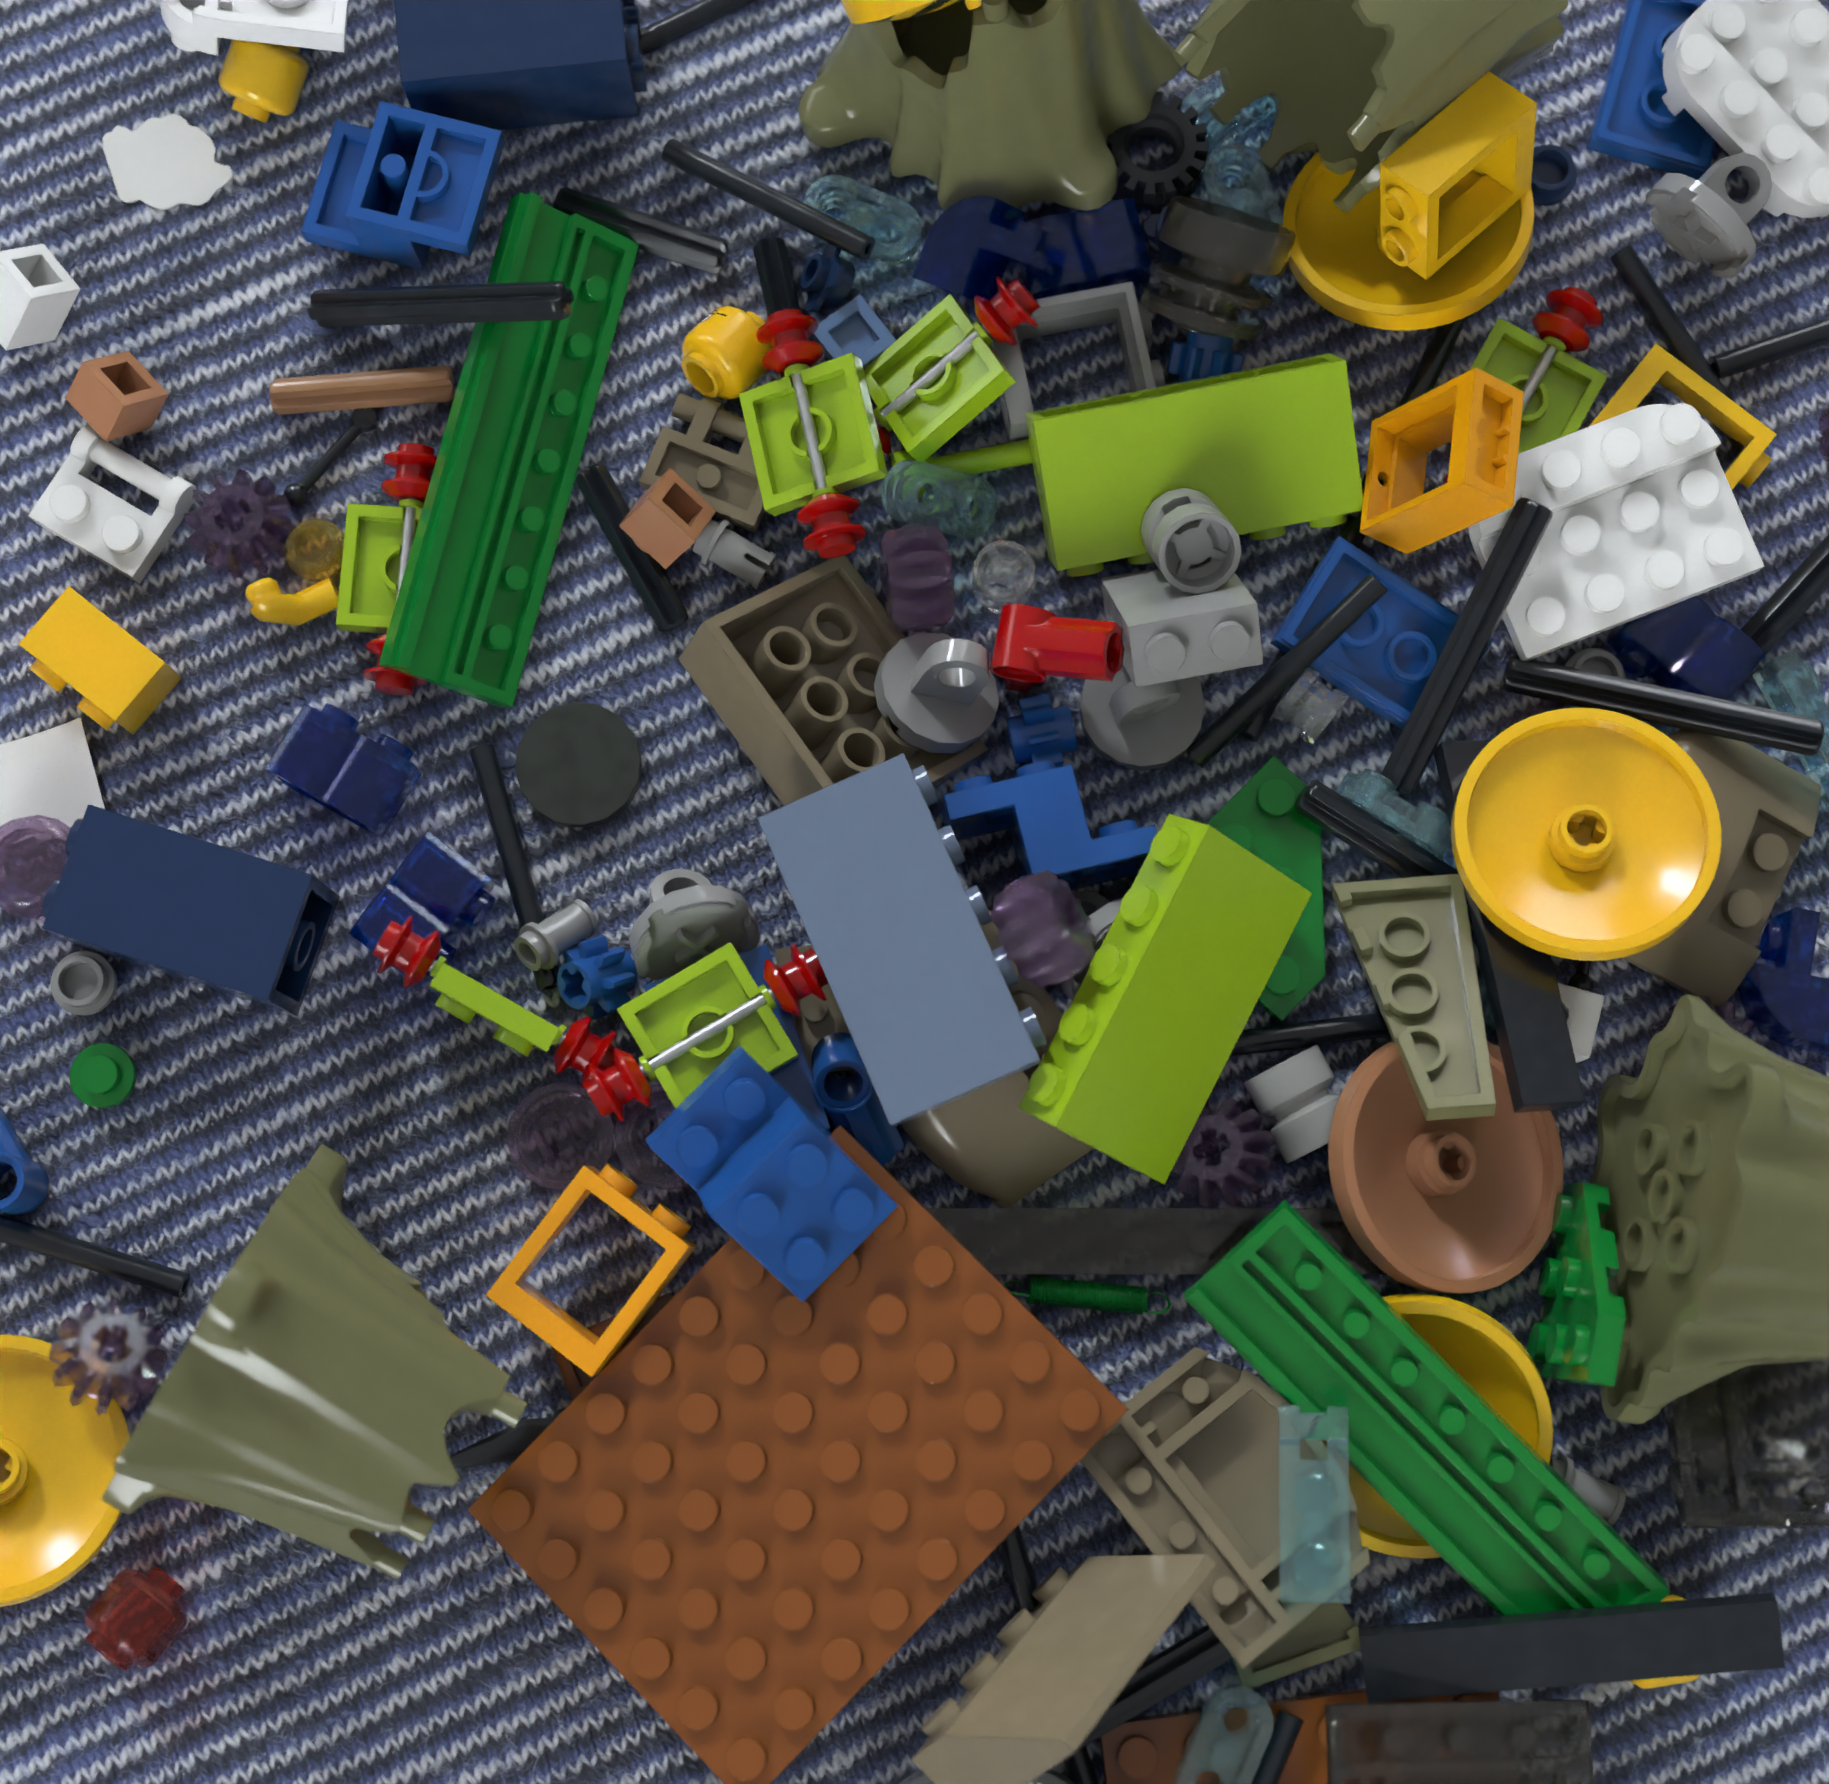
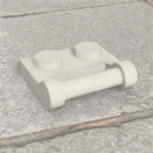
M85 425L73 439L69 456L28 516L38 525L140 584L191 508L197 494V488L179 476L172 479L112 445L109 441L105 442L90 425ZM97 464L158 499L159 505L152 516L90 481L88 477Z

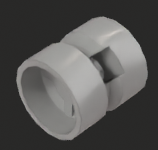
M1187 488L1167 491L1153 500L1144 513L1141 525L1143 545L1167 581L1182 592L1201 594L1214 591L1228 582L1238 568L1241 556L1239 535L1215 503L1200 491Z
M1318 1045L1277 1064L1243 1083L1259 1114L1264 1116L1274 1115L1277 1122L1271 1130L1274 1137L1272 1139L1286 1164L1329 1143L1332 1117L1341 1094H1330L1327 1089L1335 1076Z

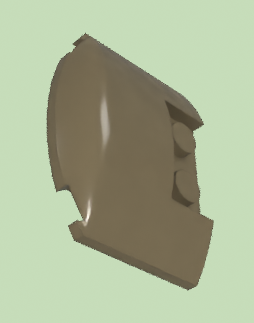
M1680 729L1668 737L1676 742L1699 767L1711 788L1719 811L1721 852L1718 867L1706 895L1683 926L1657 945L1622 959L1688 995L1700 997L1708 1006L1714 1009H1722L1760 955L1761 951L1756 949L1755 946L1802 841L1813 837L1820 805L1821 785L1746 742Z
M988 909L993 922L981 926L991 951L1001 946H1004L1020 981L1008 987L1018 1011L1028 1007L1032 1008L1047 1044L1035 1048L1040 1062H1042L1059 1029V1023L1063 1014L1038 980L1018 948ZM1041 1063L901 1124L921 1151L950 1178L971 1191L992 1198L995 1204L1005 1208H1009L1093 1149L1018 1108L1028 1089L1032 1074Z
M1194 1347L1124 1404L1129 1410L1088 1451L1080 1462L1153 1555L1207 1554L1216 1563V1566L1189 1602L1243 1669L1370 1564L1368 1547L1361 1551L1359 1523L1356 1515L1358 1508L1353 1494L1331 1453L1313 1428L1292 1405L1257 1376L1244 1368L1241 1371L1236 1367L1206 1358L1210 1352Z

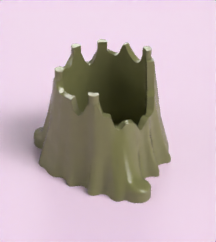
M981 0L982 6L972 10H968L965 1L931 13L901 20L865 24L850 23L841 39L816 73L817 79L806 89L800 99L798 106L799 119L803 133L810 142L819 147L832 148L861 138L874 137L887 141L893 148L889 161L892 176L904 177L918 174L928 177L937 186L938 202L943 210L971 207L979 208L988 214L1002 215L1011 213L1030 202L1044 200L1076 210L1089 211L1107 204L1116 193L1118 185L1115 158L1106 145L1108 136L1121 127L1144 120L1151 110L1152 99L1156 91L1164 83L1173 79L1181 71L1182 66L1172 56L1175 47L1156 32L1138 0Z
M1211 0L1188 32V35L1173 50L1172 56L1180 66L1188 63L1186 67L1187 74L1199 81L1220 70L1224 92L1209 107V112L1222 125H1227L1242 108L1247 107L1258 98L1268 95L1273 99L1276 104V110L1269 139L1254 155L1255 161L1265 171L1271 173L1288 155L1308 151H1317L1323 166L1336 174L1342 175L1356 168L1349 184L1333 201L1338 208L1348 213L1364 195L1380 186V163L1484 74L1490 71L1503 81H1506L1552 52L1555 42L1564 34L1563 26L1558 20L1557 15L1562 13L1569 3L1568 0Z
M1686 994L1680 997L1667 1026L1661 1032L1656 1033L1650 1040L1639 1078L1620 1074L1609 1076L1603 1085L1597 1106L1598 1154L1594 1172L1589 1183L1608 1187L1610 1207L1607 1214L1599 1213L1600 1225L1605 1230L1614 1232L1619 1271L1615 1279L1609 1277L1607 1279L1609 1290L1613 1292L1614 1296L1623 1298L1626 1315L1615 1387L1601 1386V1400L1607 1418L1612 1421L1641 1424L1650 1420L1664 1406L1676 1398L1745 1366L1829 1360V1077L1780 1057L1731 1028L1700 997Z
M321 1144L306 1168L302 1167L299 1173L296 1172L282 1194L271 1207L249 1244L235 1261L213 1295L189 1342L158 1389L145 1414L115 1461L113 1472L116 1473L103 1494L101 1501L125 1514H132L147 1501L166 1496L225 1508L295 1535L369 1567L373 1566L397 1580L409 1558L385 1546L382 1541L369 1531L394 1533L397 1531L421 1545L423 1544L436 1520L426 1515L424 1510L411 1503L410 1489L413 1483L455 1486L460 1479V1475L451 1462L446 1449L444 1430L449 1418L451 1417L456 1420L462 1412L486 1416L490 1414L514 1428L522 1416L527 1402L504 1390L510 1378L509 1374L449 1331L444 1322L443 1313L427 1300V1296L420 1289L421 1282L380 1254L344 1216L341 1201L344 1194L348 1161L345 1156Z

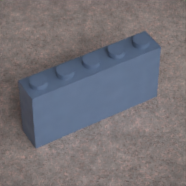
M904 753L757 818L890 1125L894 1127L1041 1063L1035 1048L1047 1044L1032 1008L1028 1007L1018 1011L1008 987L1020 981L1005 947L1001 946L991 951L981 926L993 922L978 886L975 885L964 890L954 866L965 862L966 859L951 826L948 825L938 830L928 809V806L939 802V799L924 765L911 770Z

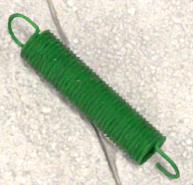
M1030 1276L1027 1294L1010 1291L1013 1295L1026 1296L1027 1304L1056 1305V1307L1062 1306L1063 1308H1085L1086 1310L1095 1309L1105 1312L1114 1311L1115 1313L1124 1312L1142 1315L1143 1311L1150 1314H1162L1167 1312L1171 1306L1170 1300L1166 1295L1160 1292H1151V1294L1163 1296L1167 1300L1168 1305L1163 1311H1148V1291L1146 1287L1127 1286L1126 1284L1114 1285L1113 1283L1104 1284L1094 1281L1085 1282L1084 1280H1062L1055 1277ZM1008 1281L1004 1284V1286L1006 1287L1008 1284L1011 1283L1023 1284V1282Z

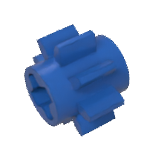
M1189 327L1186 343L1172 341L1166 370L1168 373L1179 374L1178 383L1242 371L1245 356L1242 353L1231 352L1234 341L1233 335Z
M1049 693L1019 699L1021 715L1006 718L1015 764L1029 761L1034 763L1053 760L1055 768L1062 767L1064 764L1063 754L1078 751L1069 706L1053 708Z
M604 935L580 942L577 947L564 950L563 956L567 963H564L558 971L557 985L561 997L571 1008L583 1009L586 1007L587 1015L591 1017V1020H595L615 1013L617 1008L631 1001L628 992H631L636 986L637 969L633 958L624 948L612 947L608 949L607 939Z

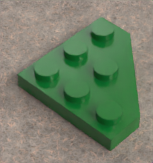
M1273 756L1214 815L1207 825H1210L1312 893L1257 1001V1004L1279 1024L1326 976L1321 827L1297 812L1296 801L1306 785L1278 758Z
M1587 1182L1571 1183L1564 1185L1563 1194L1558 1193L1556 1196L1551 1231L1556 1232L1552 1258L1547 1257L1544 1260L1538 1281L1539 1295L1545 1297L1541 1323H1534L1527 1346L1528 1354L1536 1365L1541 1378L1615 1387L1626 1315L1623 1298L1614 1296L1608 1286L1607 1277L1615 1279L1619 1271L1614 1232L1605 1230L1600 1225L1599 1213L1607 1214L1610 1207L1609 1191L1606 1186Z

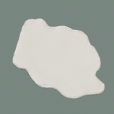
M170 114L163 118H149L134 131L122 126H116L112 132L106 133L103 136L104 154L118 196L123 202L133 203L141 200L145 204L160 210L173 208L179 203L193 206L203 205L232 178L230 166L215 162L216 149L211 138L200 128L189 125L180 115Z

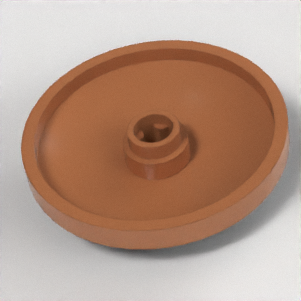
M1488 1040L1487 1045L1496 1099L1495 1116L1427 1121L1397 1052L1396 1045L1392 1041L1374 1051L1354 1071L1342 1090L1332 1117L1328 1146L1329 1173L1336 1204L1346 1227L1360 1249L1383 1272L1411 1288L1428 1293L1465 1294L1485 1291L1511 1280L1522 1272L1535 1259L1550 1236L1556 1196L1558 1193L1562 1194L1563 1153L1551 1110L1514 1113L1500 1047Z

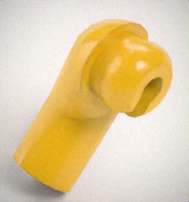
M266 577L248 585L245 596L253 606L249 611L259 621L299 626L336 609L339 591L333 580L328 577L294 594H281L277 581Z

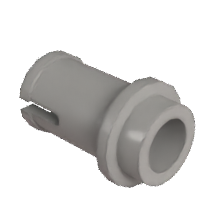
M710 519L697 538L692 551L702 556L700 561L702 564L707 566L711 561L751 584V587L758 590L765 580L764 574L769 573L777 555L772 552L769 553L729 530L730 522L723 520L720 524Z
M572 899L567 902L566 906L540 923L529 922L522 926L519 936L514 940L516 954L521 962L533 971H537L540 968L552 969L558 964L559 956L563 954L564 950L572 948L597 932L598 922L596 916L585 902L580 899L575 901Z
M1563 1456L1559 1460L1550 1457L1549 1465L1612 1527L1624 1507L1626 1499L1624 1488L1575 1468L1573 1460L1569 1457Z

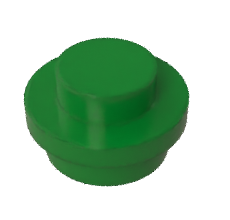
M108 1043L94 1044L82 1050L74 1059L69 1075L70 1085L76 1097L83 1103L96 1108L114 1107L126 1100L132 1093L137 1080L136 1066L132 1057L124 1049Z

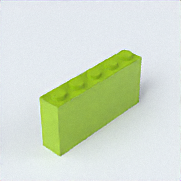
M1331 353L1024 413L1048 559L1057 571L1067 570L1068 576L1077 577L1095 574L1104 570L1103 562L1127 558L1129 564L1154 562L1142 542L1141 525L1143 516L1153 500L1165 492L1175 489L1187 488L1198 490L1209 497L1229 520L1237 534H1249V539L1266 540L1280 537L1286 534L1285 526L1308 521L1309 526L1312 528L1337 526L1347 521L1346 514L1362 511L1363 492L1346 360Z
M1169 813L1161 830L1153 838L1150 851L1131 888L1124 895L1120 904V910L1101 947L1092 957L1089 970L1070 1007L1063 1014L1059 1023V1029L1040 1066L1032 1074L1028 1089L1018 1108L1119 1163L1165 1185L1312 893L1210 825Z

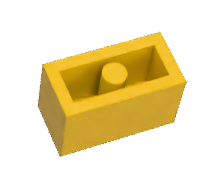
M70 586L66 588L19 642L21 647L36 658L29 669L59 693L69 684L82 694L84 698L76 707L106 731L114 722H117L134 735L182 679L162 659Z

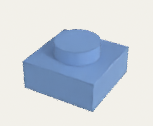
M858 295L820 322L816 332L811 335L813 341L823 346L824 355L828 360L852 352L861 359L863 369L896 341L861 295Z

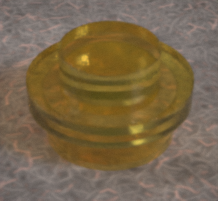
M312 519L299 524L291 531L285 544V556L289 566L298 576L308 581L320 582L328 577H335L341 572L344 534L335 524L327 520Z

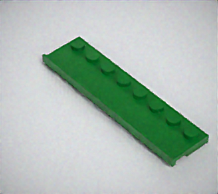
M521 192L511 198L487 283L561 281L566 288L572 290L574 295V301L571 303V315L564 320L475 323L379 661V665L385 668L389 667L500 708L513 707L639 243L577 213L570 216L543 203V197L533 192L527 195Z
M1286 1200L1274 1209L1201 1279L1184 1292L1183 1298L1298 1411L1500 1616L1660 1602L1670 1593L1667 1582Z

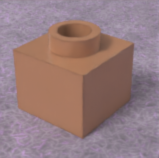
M129 351L82 362L65 398L106 442L151 429L169 394Z
M670 467L641 495L619 527L633 539L639 549L651 555L666 569L697 540L716 510Z

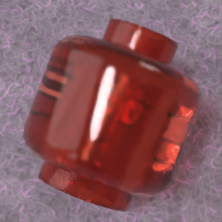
M153 1566L147 1575L135 1569L128 1568L122 1570L87 1609L85 1623L91 1632L84 1640L99 1654L124 1672H127L132 1664L140 1668L152 1666L188 1622L186 1610L177 1601L184 1593V1588L156 1566Z

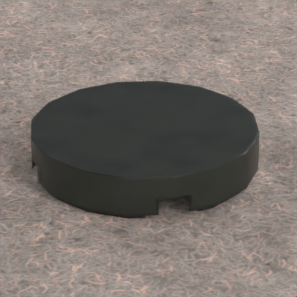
M572 702L550 708L529 725L518 744L515 771L522 794L540 816L560 827H595L610 822L628 808L640 788L642 776V758L635 735L620 716L597 704Z

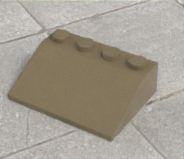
M846 555L831 558L703 621L678 658L784 806L903 753L911 770L924 765L934 789H936L984 756L988 751V748L979 738L976 742L969 744L966 749L956 753H930L908 744L896 734L899 728L892 723L889 716L884 719L877 707L874 681L879 664L886 654L900 639L906 637Z
M1207 1554L1089 1556L1068 1573L1061 1566L1056 1567L1033 1591L1032 1595L1039 1602L1034 1610L1029 1613L1026 1608L1022 1609L999 1632L996 1638L1004 1646L998 1654L993 1657L987 1652L962 1677L959 1683L967 1690L957 1703L952 1698H949L924 1723L921 1729L929 1738L911 1760L934 1784L1030 1783L1077 1750L1216 1566V1563Z

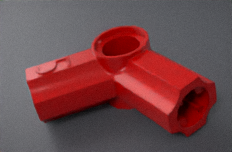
M1007 604L1001 609L989 669L992 673L1001 676L1005 682L1006 690L1028 693L1035 684L1045 682L1047 676L1112 682L1115 674L1121 671L1125 652L1122 639L1123 629L1116 622L1084 618H1063L1039 607Z

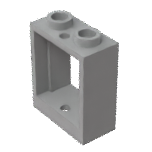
M1133 282L1036 299L1040 308L1032 315L1039 325L1035 327L1022 322L1015 328L1014 332L1017 341L1015 346L1000 343L989 334L994 340L990 345L1016 380L1015 384L998 397L1008 443L1029 439L1024 413L1034 411L1019 340L1115 322L1130 391L1135 392L1165 386L1160 360H1150L1146 339L1152 338V322L1149 307L1146 301L1137 303Z

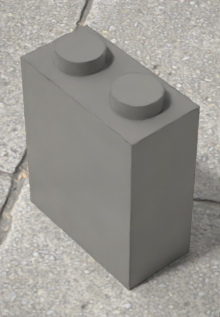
M1159 567L1100 578L1105 619L1109 622H1116L1123 629L1122 639L1125 652L1122 664L1135 687L1263 664L1257 602L1235 572L1228 582L1214 591L1201 594L1182 592L1171 585Z

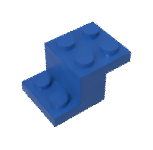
M380 101L372 129L335 120L301 229L306 242L422 271L424 270L431 246L471 256L505 144L502 131Z
M1044 760L1022 766L1016 770V778L992 783L991 776L989 775L964 779L953 785V793L944 795L943 827L950 825L957 841L1009 829L1027 901L1138 875L1150 851L1152 840L1157 834L1155 824L1138 828L1136 820H1125L1100 828L1098 830L1100 838L1091 839L1072 764L1055 768L1053 760Z
M741 1045L645 1139L649 1148L696 1190L708 1215L802 1302L898 1207L894 1199L846 1154L838 1141L831 1135L832 1133Z

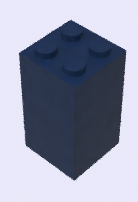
M394 0L400 78L411 109L496 130L639 116L637 93L648 92L644 56L641 54L639 36H642L638 0Z
M88 804L83 819H77L68 833L65 852L69 857L60 880H55L49 886L45 894L42 914L46 918L42 929L82 948L298 1016L340 896L312 874Z

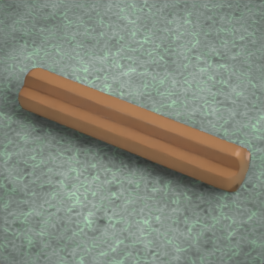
M444 365L278 378L270 384L269 396L274 413L286 415L449 402L455 395V382L451 367Z

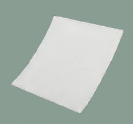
M81 717L52 729L0 744V855L67 836L73 823L79 818L83 819L88 804L105 809Z

